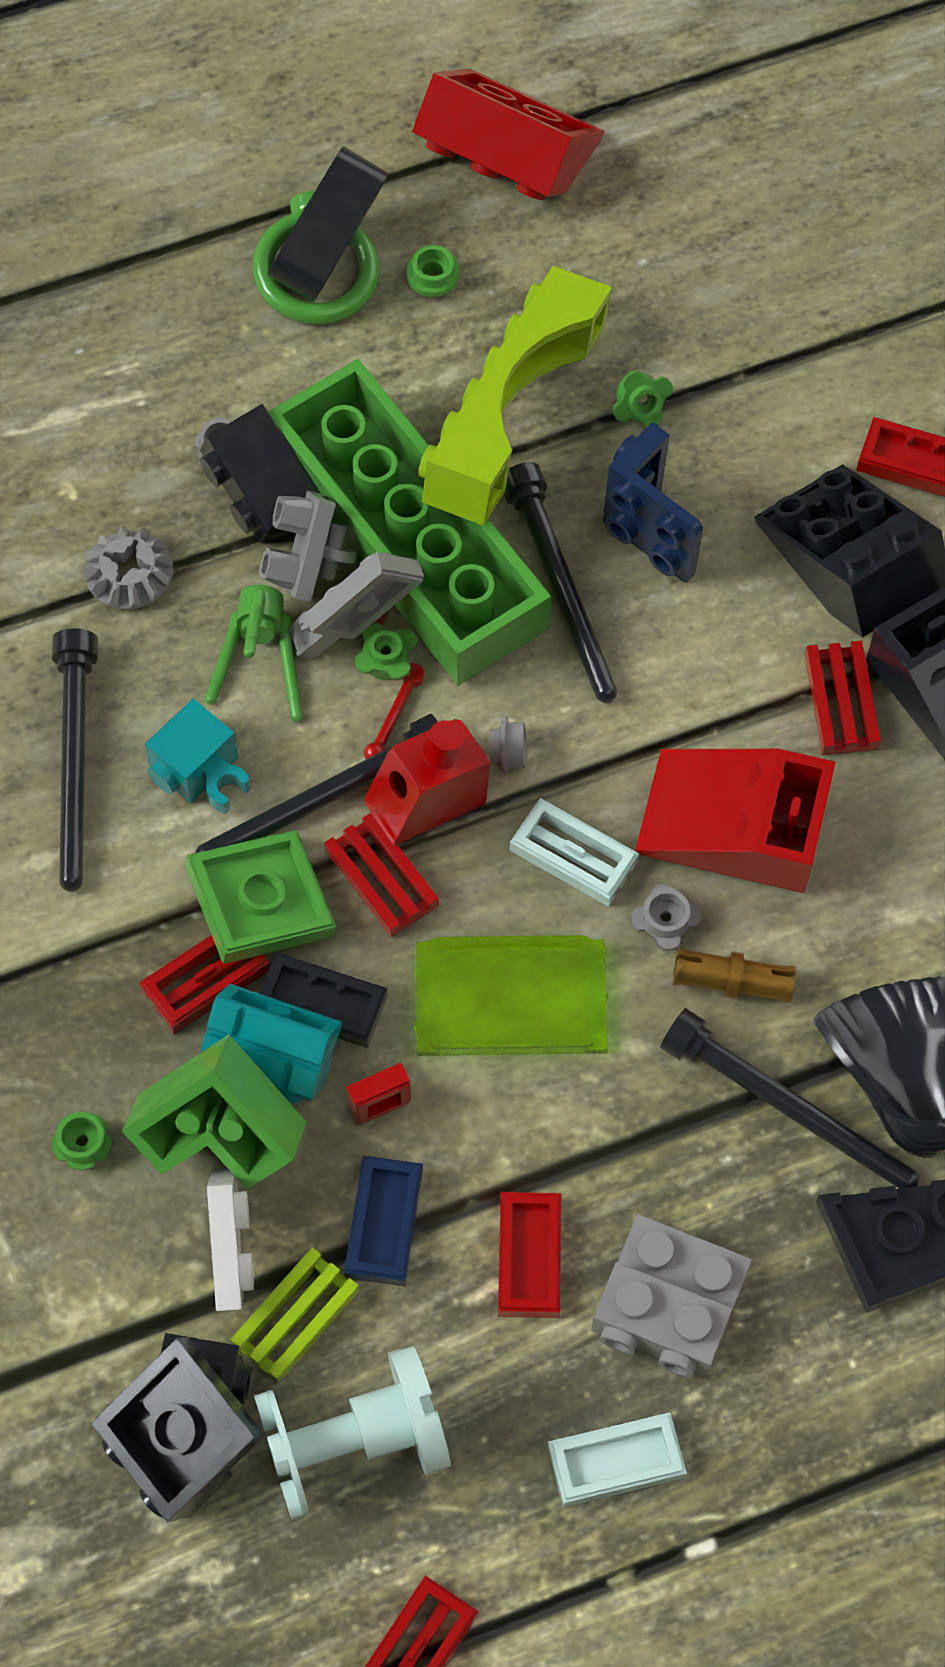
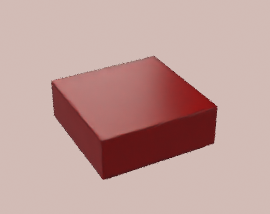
M401 1062L346 1086L348 1108L356 1124L362 1125L410 1103V1079Z

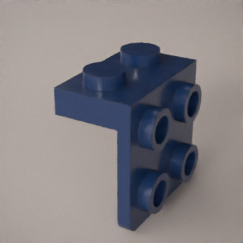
M652 422L638 437L634 434L628 436L615 452L613 462L609 465L603 522L617 540L624 544L631 543L648 555L649 560L659 572L666 576L674 575L687 583L696 573L703 526L697 518L662 493L670 434Z

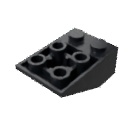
M844 464L825 472L817 480L790 496L778 500L776 504L754 516L756 524L829 614L862 638L873 632L875 627L945 587V545L942 531Z
M945 587L875 627L866 661L945 760Z

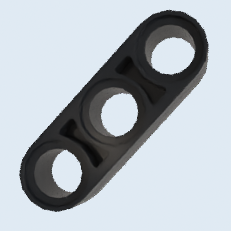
M342 146L277 254L267 276L314 303L376 199L389 173Z

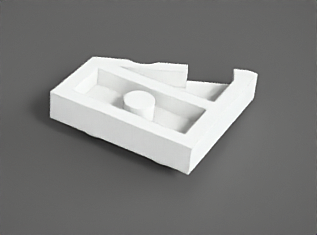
M228 1168L212 1169L207 1184L216 1311L239 1310L242 1308L244 1299L243 1291L254 1290L252 1253H241L240 1229L250 1228L247 1191L238 1192V1179Z

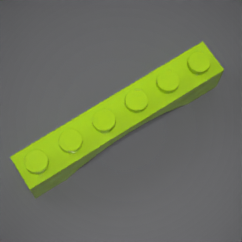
M556 266L551 267L541 284L535 282L532 284L525 299L523 313L521 315L514 313L508 322L503 344L501 347L493 345L490 349L480 380L474 377L470 380L463 396L462 408L459 412L451 411L448 414L437 447L430 444L426 448L418 469V476L425 479L422 503L477 524L485 525L505 492L512 448L505 434L502 419L505 409L522 389L538 377L563 365L586 359L605 327L612 292L611 286Z

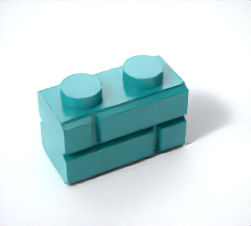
M229 984L216 996L207 1024L208 1029L204 1035L200 1053L230 1034L290 1103H301L304 1099L312 1101L326 1082L342 1022Z

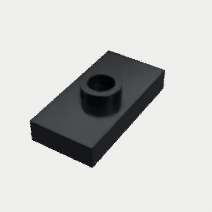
M276 952L259 994L341 1021L342 1027L338 1039L368 1048L388 997V990L385 987Z

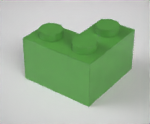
M228 1034L140 1092L122 1132L161 1175L208 1146L246 1189H249L294 1160L307 1121Z

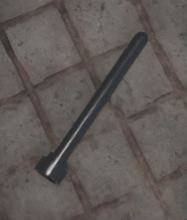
M524 462L514 465L508 471L504 492L505 500L507 503L514 505L516 510L522 511L596 698L602 703H610L617 696V688L543 506L546 498L544 492L547 489V483L541 468L535 462Z
M77 628L60 630L52 637V660L58 664V671L63 674L59 882L61 887L68 892L78 890L83 882L86 674L92 671V665L98 660L97 635L91 631Z
M430 713L410 723V730L402 734L403 740L399 743L430 730L438 722L437 719ZM395 745L199 845L195 853L267 837L373 782L388 751Z
M687 1008L682 1010L668 1030L660 1048L679 1061L684 1057L692 1062H695L697 1058L898 1189L919 1185V1175L914 1169L711 1039L713 1032L704 1027L706 1021Z

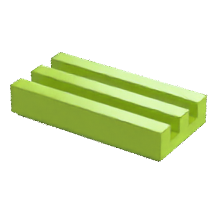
M312 1247L230 1339L231 1344L239 1345L241 1353L279 1384L359 1293V1285L351 1278L347 1279L344 1277L340 1269L332 1263H327L322 1258V1255ZM316 1271L319 1274L316 1280L256 1347L252 1345L251 1342L308 1277ZM330 1285L334 1286L338 1290L337 1293L275 1363L271 1361L268 1355Z

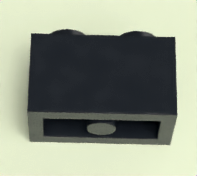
M263 403L208 435L200 449L203 455L200 458V464L207 478L215 487L220 485L224 487L233 501V504L230 505V510L236 523L246 534L252 531L259 543L280 531V529H276L272 525V517L278 496L305 498L307 491L320 493Z

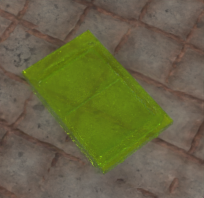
M585 935L455 936L435 937L431 941H416V966L413 971L416 976L417 1020L414 1023V1029L417 1032V1056L607 1054L606 1001L609 995L606 991L604 939H590Z

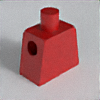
M459 719L438 721L430 730L403 741L388 751L364 798V803L393 846H396L485 805L490 762L463 721Z

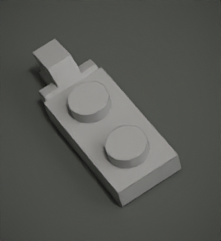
M376 552L365 558L360 563L359 568L339 585L330 588L325 593L323 599L309 611H304L290 626L289 633L292 634L297 649V656L315 660L338 639H355L423 582L422 578H424L419 561L385 552Z

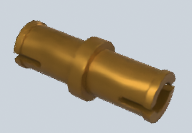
M678 948L673 974L675 975L672 978V985H686L724 991V997L737 999L739 994L790 1003L796 977L793 976L796 974V966L745 960L744 953L732 951L730 956L726 957Z

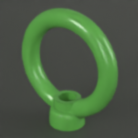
M306 191L295 195L291 199V214L271 225L260 238L253 256V276L264 300L281 315L306 324H330L352 316L369 301L379 280V257L369 235L359 226L348 244L358 259L359 271L357 280L346 294L336 300L324 303H311L299 300L288 294L277 281L267 276L277 251L285 243L315 192Z

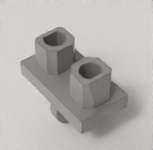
M307 491L305 498L278 496L272 517V525L276 529L294 532L296 536L292 552L266 547L259 575L264 580L283 587L295 599L311 602L317 576L327 580H334L339 562L355 563L358 552L343 545L348 526L331 522L336 504L325 499V495L312 491Z

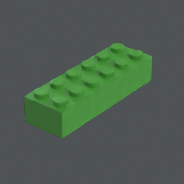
M359 359L354 360L268 411L320 494L325 495V499L336 504L331 522L348 526L344 542L348 547L358 552L356 558L360 563L376 552H385L419 561L424 578H422L423 582L394 606L457 686L550 629L551 595L489 519L483 526L421 502L425 479L418 476V469L422 456L429 445Z

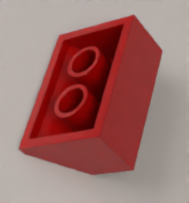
M472 69L433 73L412 129V133L427 139L425 146L429 150L451 158L455 154L461 155L472 161L470 168L477 173L494 179H499L503 175L518 182L516 186L517 191L537 200H545L546 196L550 197L566 193L600 143L605 132Z

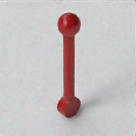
M409 663L410 672L402 679L403 684L375 741L369 743L364 749L365 759L385 750L384 746L412 689L419 687L424 682V669L418 663Z

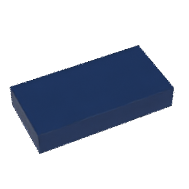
M363 1156L344 1277L353 1280L406 1286L423 1175V1163Z

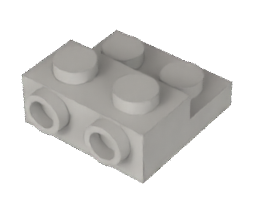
M637 1214L618 1262L614 1265L594 1314L591 1331L600 1334L599 1340L607 1347L618 1352L634 1354L637 1349L659 1358V1366L675 1375L692 1378L694 1373L707 1377L752 1259Z

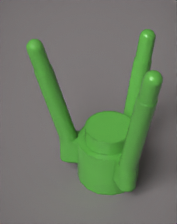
M252 585L242 589L239 596L238 611L231 613L229 631L205 696L207 704H214L240 635L245 639L243 654L248 659L255 655L256 644L269 643L274 639V635H277L291 718L294 722L301 721V700L291 634L289 633L292 617L283 613L284 596L279 590L266 585Z

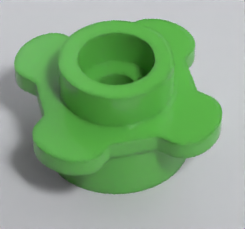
M640 371L629 372L620 382L616 391L617 403L613 406L615 418L623 423L629 420L639 421L646 428L652 422L659 425L663 420L661 410L665 399L673 392L672 383L663 376L653 379L647 373ZM646 395V402L640 404L639 399Z
M372 623L362 632V638L365 641L363 650L355 657L356 668L361 673L370 674L379 680H401L409 674V653L417 645L416 635L411 630H387L379 623ZM383 648H389L391 650V653L388 655H383L381 653V650Z

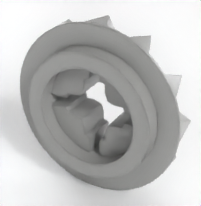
M120 526L117 533L108 537L100 534L95 547L92 550L86 551V563L83 572L89 590L99 601L118 609H136L156 601L167 590L173 576V561L163 538L157 539L151 536L145 527L138 532L128 531L123 526ZM133 553H136L137 564L140 570L131 568L127 575H123L120 582V572L116 561L125 563L129 556H133Z

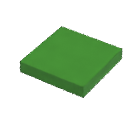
M297 830L187 855L185 867L223 964L334 936L336 930L335 922Z

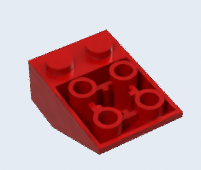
M779 748L661 749L635 851L642 856L805 894L836 761Z

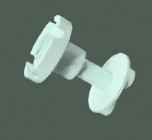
M414 1346L388 1352L394 1385L350 1398L349 1403L352 1412L287 1433L273 1390L254 1395L264 1431L277 1429L278 1432L268 1436L267 1443L278 1478L288 1474L291 1476V1480L280 1483L291 1520L310 1514L298 1473L299 1469L361 1449L364 1450L369 1461L413 1446L426 1476L451 1467L439 1415L434 1410L430 1398L432 1393Z

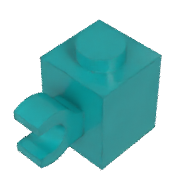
M194 698L145 743L149 762L147 772L151 779L168 794L177 791L189 803H192L206 789L211 806L215 810L226 814L230 810L229 799L219 792L223 786L228 784L236 785L246 794L251 790L248 774L242 768L232 765L239 758L235 732Z

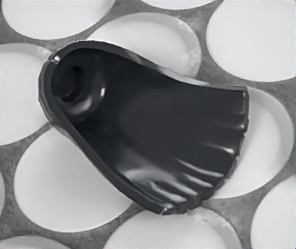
M945 977L911 979L907 982L898 981L894 984L888 983L861 991L859 995L853 994L841 1001H836L820 1011L813 1019V1023L865 1092L891 1139L908 1154L921 1158H933L944 1155Z

